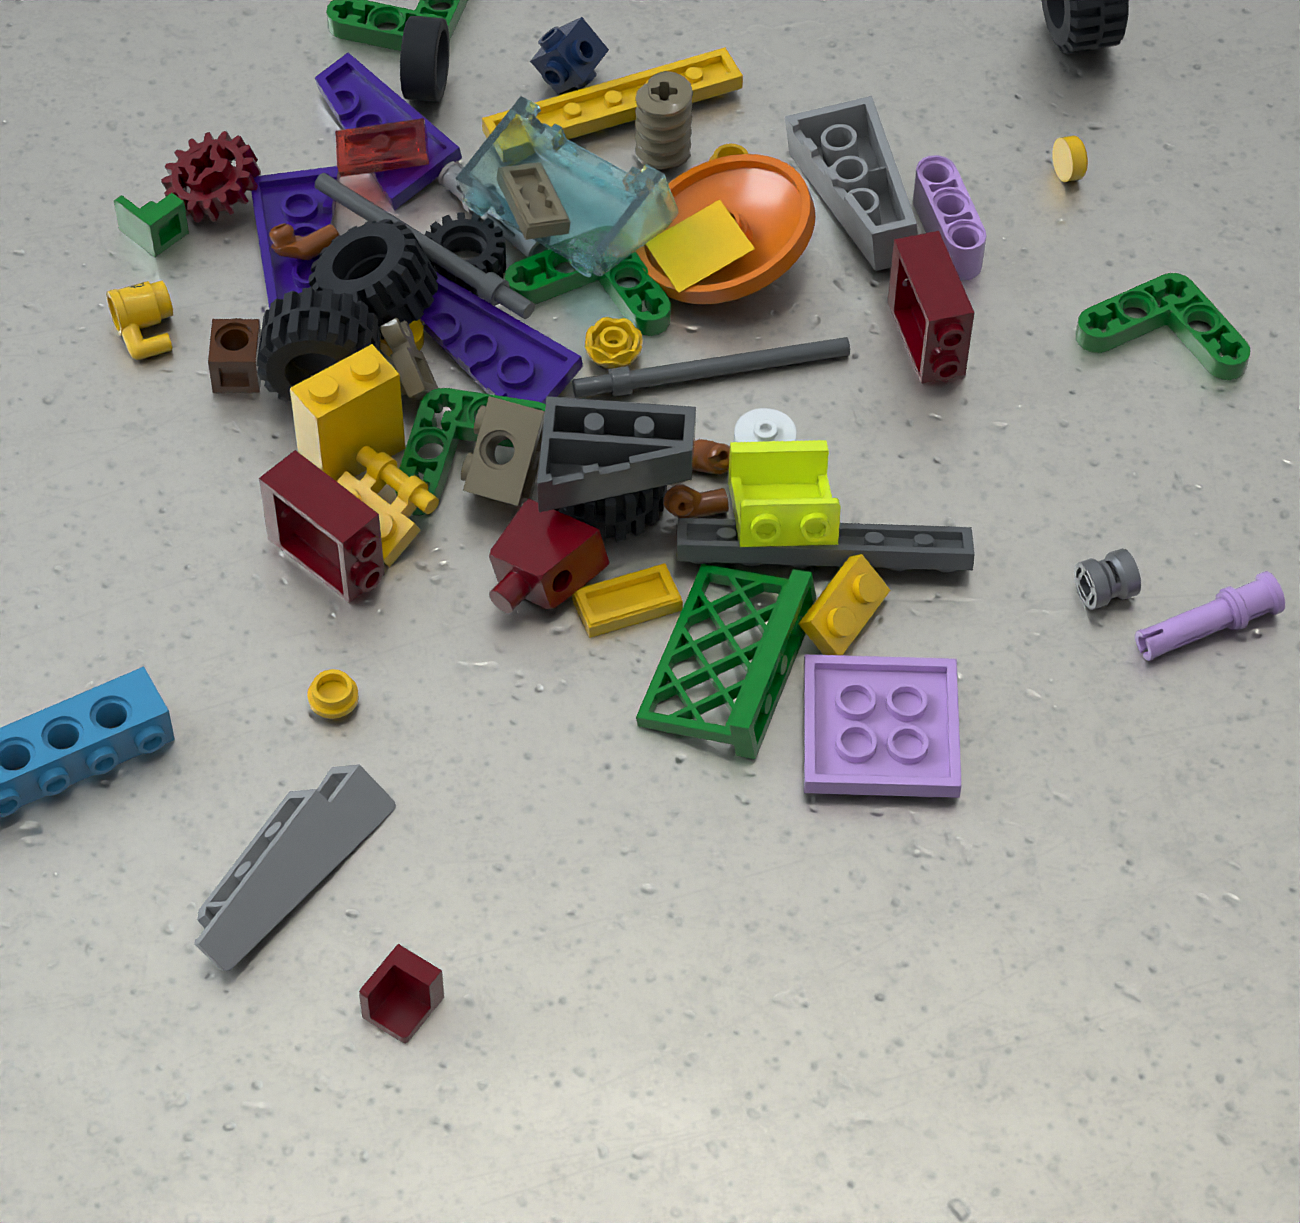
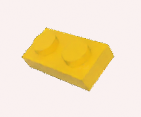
M862 554L851 556L798 624L823 655H843L891 590Z

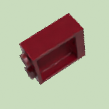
M935 231L894 239L887 302L921 384L938 380L945 381L966 375L975 312L940 232Z
M296 450L259 478L266 532L269 541L349 604L363 592H369L378 585L385 572L379 514Z

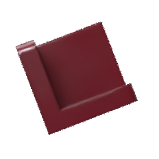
M397 944L359 991L362 1018L400 1042H409L443 1000L442 970Z

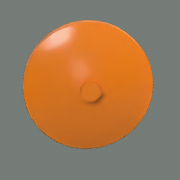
M737 154L720 157L704 162L682 173L653 198L638 224L635 238L636 253L648 268V275L672 299L691 304H716L736 300L768 286L788 271L799 259L813 234L816 218L815 206L804 179L787 163L773 157L758 154ZM721 200L755 249L678 293L645 242L714 202Z

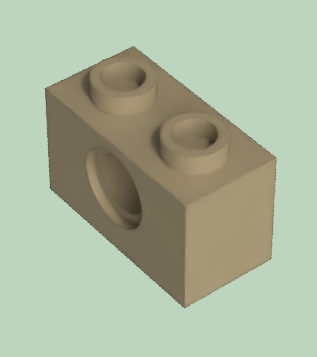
M489 396L487 405L481 406L476 415L474 433L478 434L474 452H469L466 455L462 465L461 480L465 481L463 491L522 507L528 498L532 499L538 477L545 411ZM510 439L514 445V455L509 462L499 465L495 459V449L501 441Z

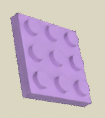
M805 654L804 793L960 798L961 760L957 659Z

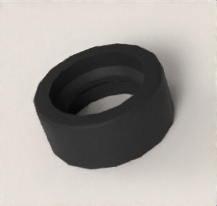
M410 16L406 21L400 54V83L403 97L407 100L440 102L444 95L449 68L450 41L447 21L443 18Z

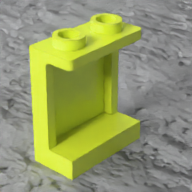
M826 440L730 442L728 484L740 547L838 545L841 506L838 498H832L827 476L829 449Z

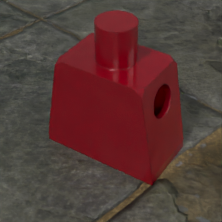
M528 498L490 550L489 559L498 584L489 592V597L493 604L505 613H511L524 599L545 609L556 608L610 564L600 530L554 509L539 513L538 502Z

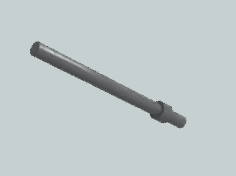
M322 173L317 177L314 185L317 190L368 222L375 220L378 223L383 219H391L393 223L398 221L404 223L326 173ZM404 223L407 228L412 230L430 261L477 289L479 297L494 306L501 304L523 319L531 316L535 304L509 288L507 280L494 272L486 274Z
M843 337L636 370H629L628 366L608 369V374L573 379L572 386L575 398L611 393L613 397L632 394L633 389L848 356L850 355V344L848 338Z

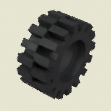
M465 212L457 213V220L452 221L450 215L442 217V225L435 221L430 225L431 232H425V236L453 253L459 251L479 253L480 255L474 258L464 260L486 274L494 272L503 278V273L506 271L505 236L503 237V230L500 226L494 228V221L487 217L482 223L481 214L473 213L471 219H465ZM430 261L438 274L478 296L477 289Z

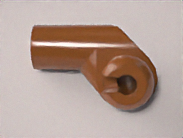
M286 223L273 227L269 233V237L273 242L271 248L276 254L301 260H311L317 257L323 248L328 247L332 243L331 241L339 235L337 229L332 224H328L307 236L295 235L293 227Z
M696 440L692 470L716 475L727 472L729 470L730 446L710 440Z
M678 484L667 490L664 496L666 510L677 518H700L729 511L728 498L724 488L698 492L684 484Z

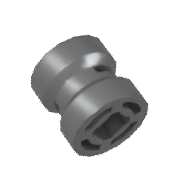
M1122 548L1109 552L1104 560L1097 561L1090 558L1075 565L1074 579L1076 588L1088 609L1094 610L1106 606L1110 599L1115 597L1125 600L1137 596L1141 591L1139 569L1133 556L1127 549Z

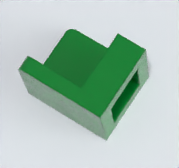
M173 193L158 203L150 201L141 208H138L122 195L114 200L119 231L154 257H157L189 234L184 201Z

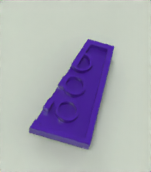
M349 52L315 77L319 91L394 211L439 177L440 172L448 163L452 161L456 163V161L462 159L459 146Z
M339 166L254 177L258 188L251 191L269 309L270 304L276 298L284 299L285 293L290 291L301 293L302 288H311L309 285V276L312 274L310 269L313 262L320 258L317 256L311 260H301L279 256L271 248L273 242L269 237L270 230L279 224L286 223L293 227L295 235L307 236L328 224L333 225L336 201L317 190L314 185L317 177L322 173H326L340 182Z
M437 273L438 279L436 282L438 283L437 293L432 295L434 301L430 307L423 310L424 315L419 320L423 325V329L487 394L546 404L547 396L558 397L582 369V358L577 353Z

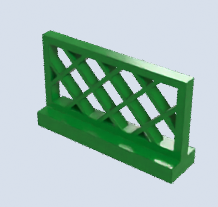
M701 564L636 715L638 727L734 745L736 756L756 759L806 634L798 623L817 600L812 572L793 569L789 579ZM710 582L728 585L733 590L732 593L712 602L705 595ZM763 592L779 594L775 603L758 611L749 600ZM741 603L749 615L725 626L718 614ZM710 618L718 630L693 640L689 634L691 626ZM757 626L762 633L761 640L741 649L733 637ZM726 641L733 653L709 664L702 652ZM694 656L701 669L677 679L672 672L674 665ZM741 665L747 673L745 679L725 688L717 676ZM710 680L717 692L692 703L685 691ZM675 695H678L685 708L670 715L655 713L658 703ZM723 704L730 711V716L725 726L704 722L701 717L702 714Z

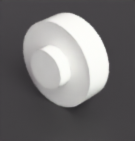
M759 408L745 413L739 418L734 429V442L796 441L797 436L794 422L786 414L770 408Z

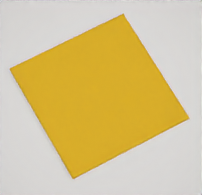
M721 200L714 202L645 242L678 293L755 249Z

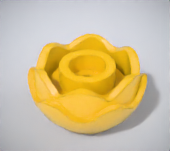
M603 317L587 330L585 350L590 359L602 368L611 369L629 366L641 353L642 333L626 318Z

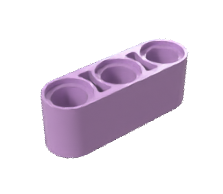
M939 155L925 157L918 162L916 167L913 205L925 232H940L960 280L973 279L980 274L987 237L986 230L955 164L948 158Z

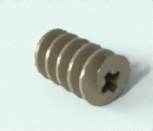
M663 71L653 75L648 80V83L644 84L637 91L635 97L637 104L635 110L637 118L635 122L637 131L635 134V154L643 165L654 169L679 167L691 157L690 138L692 134L693 90L691 83L684 76L675 72Z

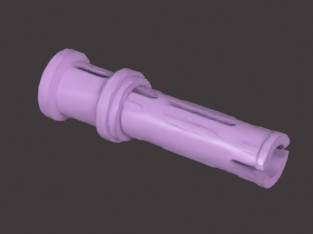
M1268 571L1259 573L1255 581L1236 589L1231 586L1221 589L1217 593L1216 599L1209 603L1193 608L1156 625L1136 631L1135 640L1140 653L1148 649L1147 652L1143 653V657L1150 661L1166 652L1227 627L1231 630H1241L1247 627L1248 621L1266 613L1272 615L1282 613L1285 609L1284 594L1272 573Z

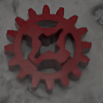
M223 131L218 139H214L211 133L207 132L201 143H197L193 138L188 140L190 149L186 152L177 149L174 153L178 161L176 163H166L165 169L169 176L161 179V183L166 189L164 192L165 196L173 193L183 200L186 216L191 215L194 221L198 223L205 214L209 215L212 222L217 221L219 212L223 210L230 216L234 214L233 205L236 202L242 204L249 202L245 192L257 190L258 185L254 177L261 175V170L256 163L258 159L250 145H246L239 135L231 139L227 131ZM233 160L236 161V167L231 164ZM187 187L191 189L190 193L187 192Z

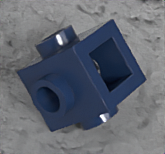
M580 17L561 27L556 26L545 33L538 41L541 48L530 62L542 75L544 81L559 94L573 87L576 90H580L587 86L596 77L597 73L594 69L609 49L584 18Z

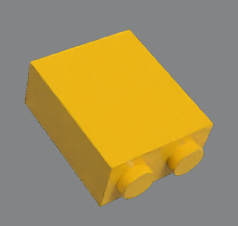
M373 344L290 388L298 452L336 482L345 471L355 477L367 470L356 460L358 452L365 446L371 447L377 453L385 452L391 457L406 448L400 375Z

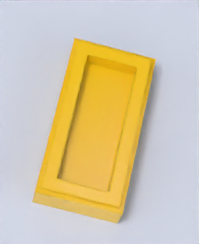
M665 563L588 585L572 594V601L589 638L682 611L683 600Z

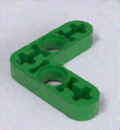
M333 0L327 6V24L329 32L337 38L401 51L403 31L406 21L410 16L445 19L449 29L450 41L468 0H420L415 10L368 0ZM437 3H448L451 5L446 10L431 8L432 5ZM382 23H394L397 25L392 30H380L377 28Z
M604 229L590 233L517 261L505 271V280L509 282V288L535 305L599 281L624 318L630 320L635 328L641 331L642 335H659L666 331L670 325L671 303L668 296L660 285L648 275V268L628 240L615 230ZM615 253V263L612 264V258L609 254ZM569 262L575 264L578 269L571 273H561L555 267L560 263ZM623 277H633L640 281L637 286L631 288L622 287L616 282ZM643 300H645V307L648 311L642 312Z
M1167 273L1085 309L1078 317L1075 333L1076 341L1084 350L1092 353L1109 351L1167 325L1214 377L1222 380H1234L1241 377L1247 369L1250 357V346L1195 283L1187 276L1179 273ZM1130 307H1137L1144 310L1147 316L1133 318L1128 316L1124 310ZM1200 320L1207 322L1212 329L1206 332H1199L1191 328L1188 323Z
M452 388L431 390L423 397L399 469L409 477L414 475L419 477V473L423 474V481L429 487L428 491L436 496L440 502L459 440L477 441L478 434L474 433L476 415L481 406L487 405L489 396L545 411L546 404ZM443 407H449L451 411H445L441 420L442 429L437 428L435 413H441ZM510 439L503 440L498 444V446L514 448ZM429 443H436L443 447L441 454L432 459H424L418 455L420 448ZM417 507L411 515H424L426 513Z

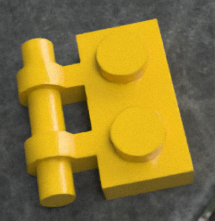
M365 446L358 452L356 457L357 462L367 469L363 478L359 481L345 471L337 482L379 514L383 561L390 568L421 531L409 519L411 514L417 507L426 514L432 513L437 508L439 499L428 491V484L415 475L409 477L397 468V461L387 453H377L371 447ZM386 484L398 492L397 498L391 505L377 495Z

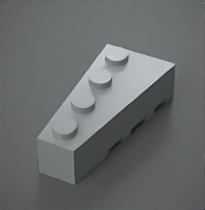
M872 96L785 116L788 148L791 157L873 269L878 271L890 268L892 265L894 239L918 235L916 219Z

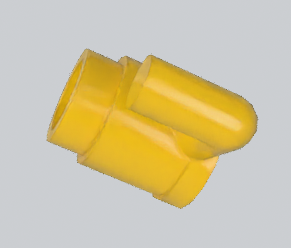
M163 280L154 283L145 281L106 292L107 303L118 334L123 336L129 354L133 359L142 360L173 350L168 333L143 339L140 329L160 324L161 319L171 317L174 314L170 295Z

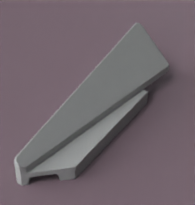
M360 764L332 767L317 789L289 791L198 910L197 920L205 930L195 940L194 945L219 969L230 971L395 810V801Z

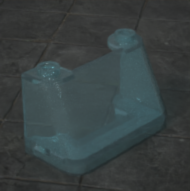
M520 96L455 178L465 195L462 201L471 211L479 216H484L487 213L521 232L497 183V171L501 167L541 162L571 224L569 234L535 238L533 240L568 259L575 270L587 277H591L592 274L604 275L669 227L679 214V210L663 173L647 164L641 171L635 167H632L629 172L620 169L569 141L559 125L554 123L550 127L547 124H542L536 117L541 111L539 105Z

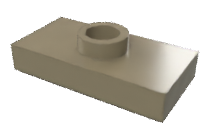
M541 162L498 168L497 183L525 240L569 234L571 221Z

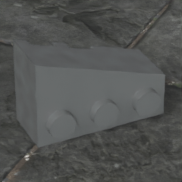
M547 396L537 479L539 513L692 480L696 407Z

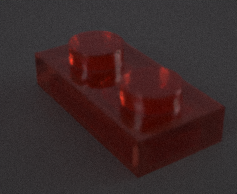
M424 118L335 131L337 167L340 177L429 164L428 136Z

